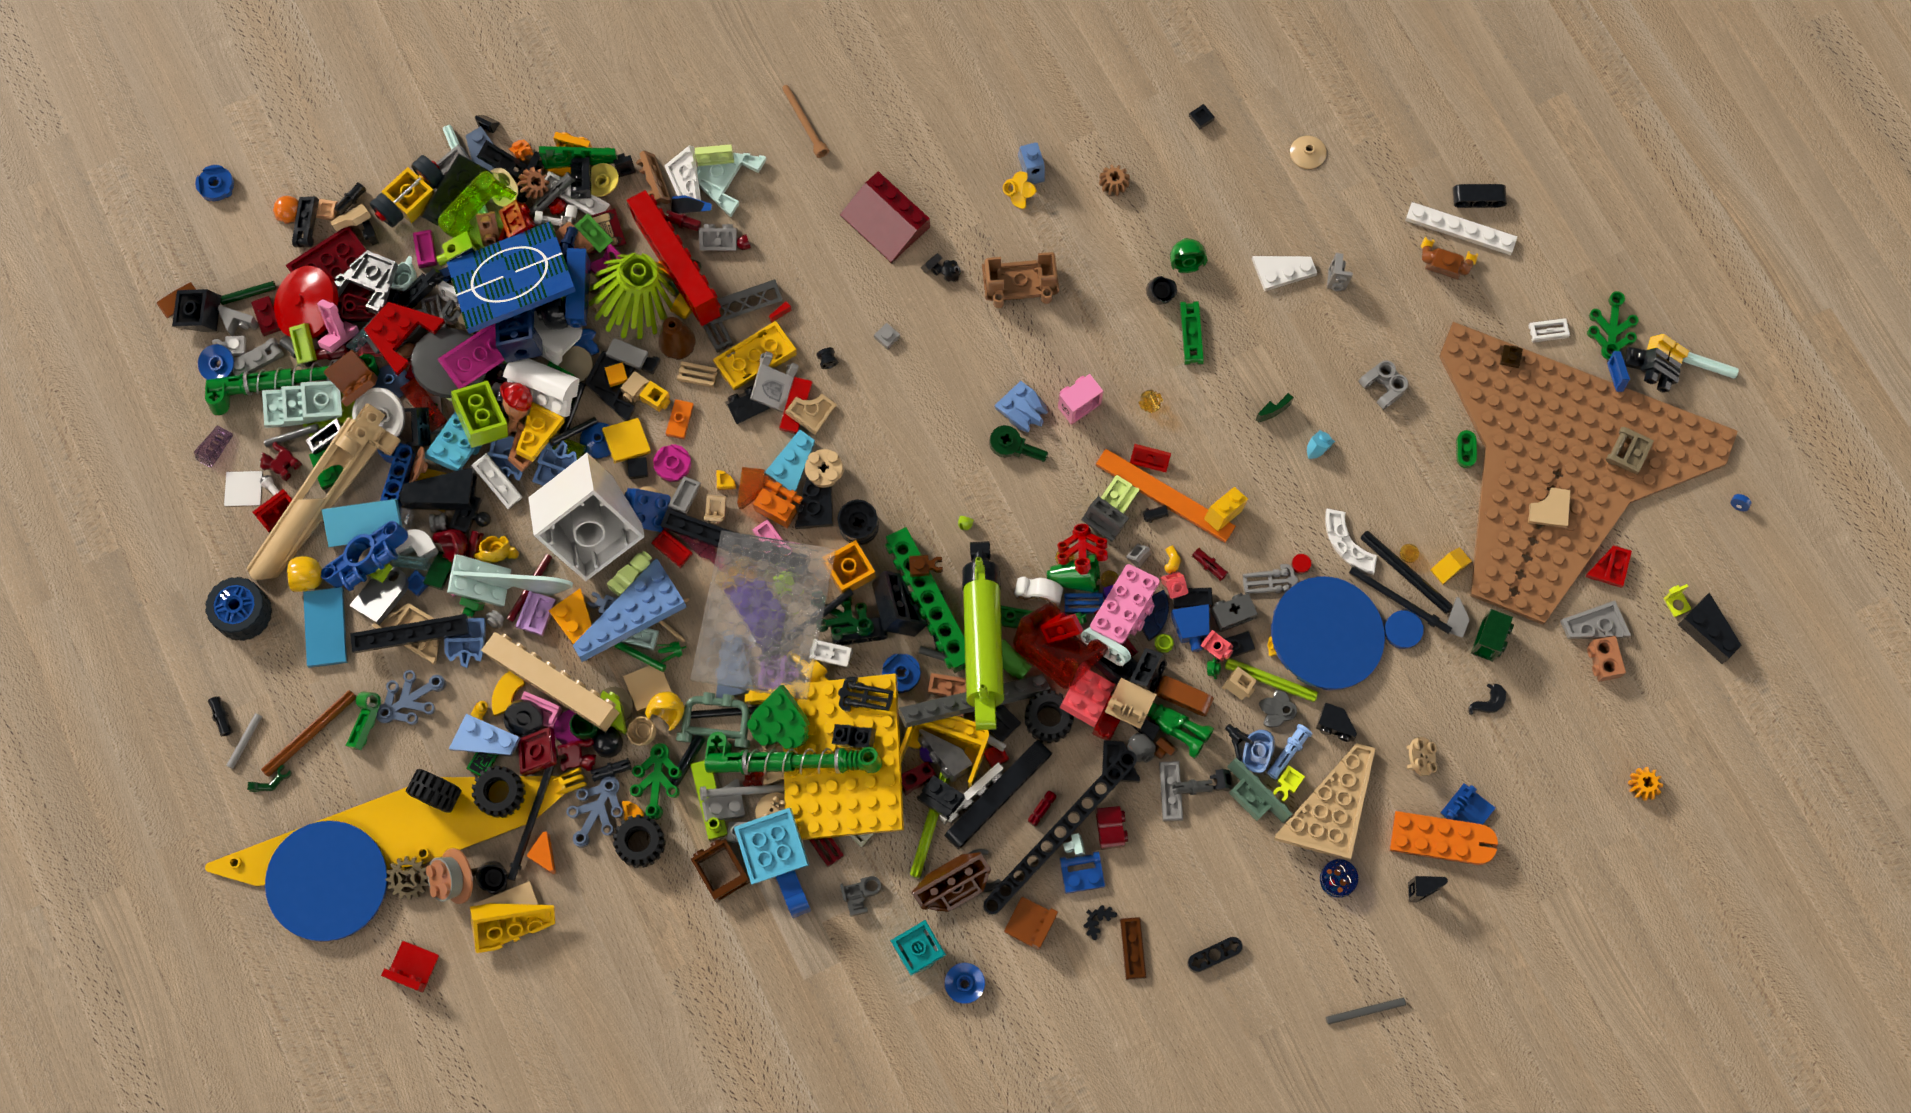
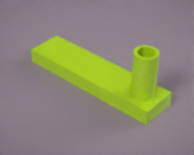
M705 760L690 764L708 840L726 837L728 832L725 820H718L712 817L708 822H705L702 807L703 801L700 799V787L706 786V789H717L714 774L706 772Z

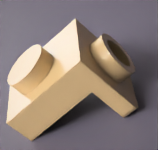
M707 495L704 520H708L710 524H720V522L724 521L727 496Z

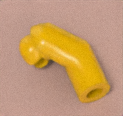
M479 701L476 703L471 716L484 721L483 717L488 708L487 702Z

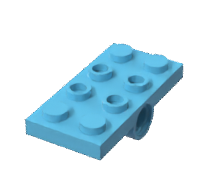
M454 412L426 451L425 458L453 471H459L464 467L471 455L478 454L482 445L471 448L456 412Z

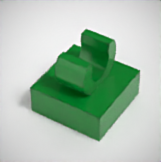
M461 597L459 603L465 606L462 614H466L469 618L470 616L473 617L476 611L483 610L485 606L484 602Z

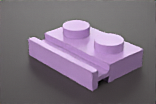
M529 591L516 623V628L543 636L551 617L548 610L555 606L556 599Z

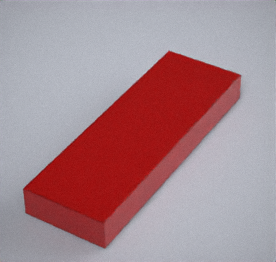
M794 377L779 430L793 434L799 431L800 424L785 414V411L796 397L808 400L813 381Z

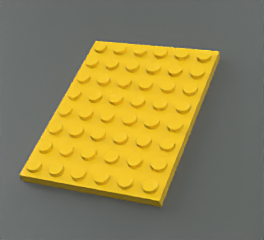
M895 673L857 677L858 682H856V684L864 683L868 686L894 691L889 711L864 707L856 708L852 707V705L850 706V712L842 710L839 706L840 696L838 691L843 687L845 679L784 685L810 722V725H808L809 739L800 747L791 749H794L798 754H804L809 748L813 749L816 754H822L826 748L831 749L833 753H835L837 748H844L849 752L851 750L860 751L863 748L832 744L835 724L852 725L876 729L873 748L882 760V767L876 773L854 769L838 774L835 768H820V774L818 773V768H802V774H800V768L784 772L785 809L792 808L801 840L904 831L898 685ZM847 688L849 692L864 694V690L858 691L856 688ZM871 691L868 692V695L882 698H888L889 695L885 693H877ZM848 696V697H847V698H850L851 700L857 699V700H860V701L862 702V698H856V697H851V696ZM866 700V703L876 704L886 707L887 704L884 702ZM783 747V752H787L789 750ZM811 750L806 752V754H814ZM826 750L824 754H832V752Z

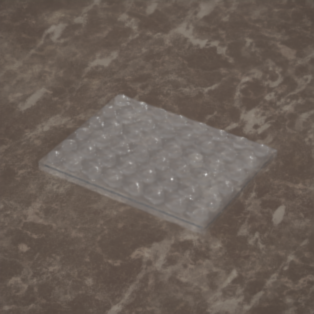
M721 530L690 678L691 681L772 694L779 686L784 685L793 698L807 700L836 549Z

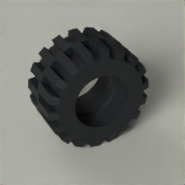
M1052 690L1051 693H1047V691H1043V694L1037 693L1035 698L1029 700L1025 710V726H1027L1028 733H1031L1034 739L1038 738L1042 743L1043 740L1047 741V743L1052 741L1056 743L1061 738L1064 739L1067 733L1071 731L1074 721L1073 715L1059 708L1064 699L1063 694H1055L1056 691ZM1044 708H1053L1059 712L1061 720L1055 726H1045L1038 720L1039 711Z
M490 766L487 768V771L482 770L480 772L481 776L479 778H475L476 784H472V789L474 790L472 797L475 799V805L482 812L496 818H504L508 814H514V810L520 809L519 805L524 802L523 795H526V791L523 788L525 787L524 782L521 781L520 776L504 766H495V768ZM497 781H505L509 786L508 796L502 802L493 803L488 795L490 787Z
M416 769L406 792L423 803L443 812L451 813L462 790L455 784L430 772Z
M636 815V817L629 816L627 821H621L622 825L620 827H616L615 830L617 832L613 835V846L617 855L627 865H632L635 868L639 866L645 868L647 864L653 865L656 859L659 860L661 858L660 854L665 850L664 845H666L662 829L655 820L650 819L646 815L644 817L641 815ZM638 831L647 832L651 838L648 847L640 852L630 850L628 846L630 837Z

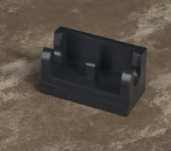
M590 157L571 159L573 164H570L571 175L576 181L571 184V199L591 198Z
M429 407L404 408V412H411L412 442H406V444L409 446L431 445Z

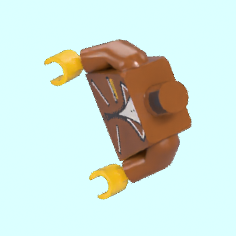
M1427 237L1424 238L1421 248H1423L1422 260L1427 263L1425 269L1459 280L1460 274L1468 275L1472 266L1476 264L1478 253L1473 255L1468 251L1464 261V256L1441 248L1432 250L1435 240L1432 239L1430 241Z

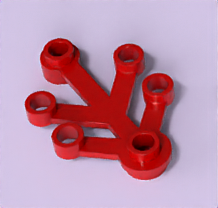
M1084 523L1077 524L1072 531L1073 535L1057 544L1058 552L1060 553L1057 556L1058 563L1061 565L1068 564L1070 562L1069 557L1079 551V558L1075 560V570L1081 575L1089 573L1091 569L1086 550L1095 554L1098 561H1106L1108 559V552L1105 550L1108 547L1107 539L1092 534L1089 526ZM1086 539L1096 543V546L1086 542ZM1078 540L1077 544L1069 548V545Z

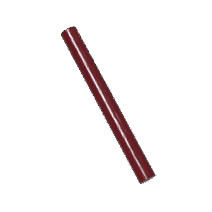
M546 554L533 576H542L553 557ZM523 590L506 618L508 621L513 623L526 601L529 593L528 590Z

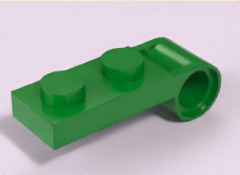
M366 691L360 692L356 697V704L362 710L346 743L347 747L355 750H362L366 745L367 736L375 725L377 711L381 705V697L377 693ZM368 697H370V703H369V704H367V699H368Z

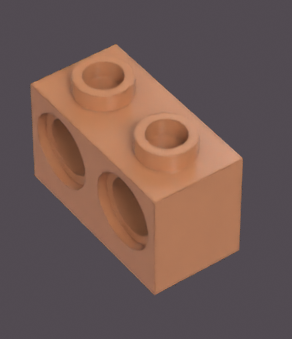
M1616 636L1596 639L1588 645V656L1592 658L1594 664L1592 670L1594 676H1597L1598 682L1621 678L1626 673ZM1599 646L1606 649V654L1600 652ZM1604 665L1610 666L1611 672H1607L1604 669Z

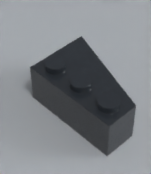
M884 570L872 582L883 631L915 637L928 625L925 619H921L918 613V605L913 604L909 595L911 593L900 573Z
M1710 592L1678 624L1721 664L1726 662L1742 646Z

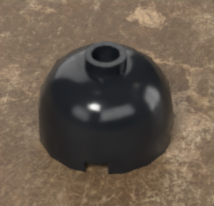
M562 298L539 306L540 309L536 310L539 321L543 320L545 326L549 329L559 330L568 327Z

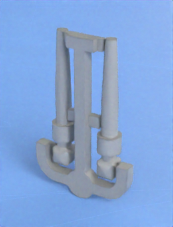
M1280 564L1281 570L1273 569V571L1243 574V586L1245 594L1282 593V591L1285 594L1291 587L1297 584L1298 578L1294 575L1292 566ZM1290 573V576H1289L1287 579H1275V580H1272V576H1273V577H1280V575H1282V576H1287V575ZM1268 576V580L1247 582V577ZM1284 583H1288V584H1289V585H1284V586H1282V587H1281V585H1276L1275 587H1273V584H1284ZM1269 585L1267 588L1248 590V586Z

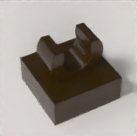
M1504 345L1500 365L1519 368L1523 349L1517 346Z

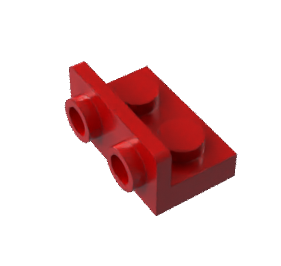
M514 200L499 210L508 238L535 227V223L529 216V208L518 200Z

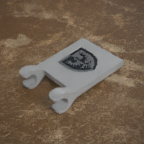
M770 352L762 353L750 399L784 412L792 382L799 366L795 363L788 364L786 374L769 367L773 354Z

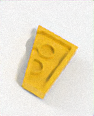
M532 402L516 453L533 462L548 444L549 440L552 439L564 424V417Z

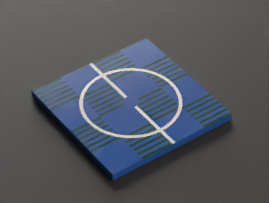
M551 221L447 262L469 334L576 292Z

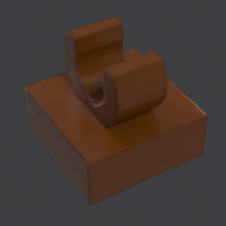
M1162 736L1156 742L1160 748L1155 752V755L1159 759H1162L1166 753L1172 756L1178 748Z

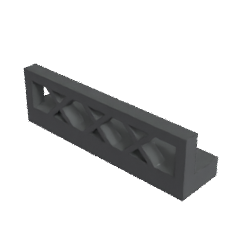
M774 279L717 299L721 309L725 310L721 318L715 319L711 323L713 325L783 301L776 280ZM775 289L776 299L770 301L764 298L766 291ZM754 295L759 297L760 300L756 306L746 303L748 297ZM737 301L743 305L740 311L735 313L729 310V306Z

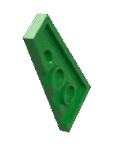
M539 146V154L545 169L570 167V164H573L571 163L573 158L590 157L591 165L600 163L614 164L613 160L618 159L615 148Z

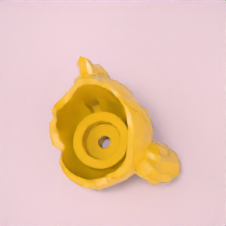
M489 536L480 542V552L474 555L477 558L476 560L494 563L502 561L506 557L508 559H517L519 552L510 545L506 536H501L500 538Z

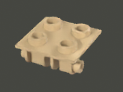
M1121 678L1105 713L1141 729L1157 694Z

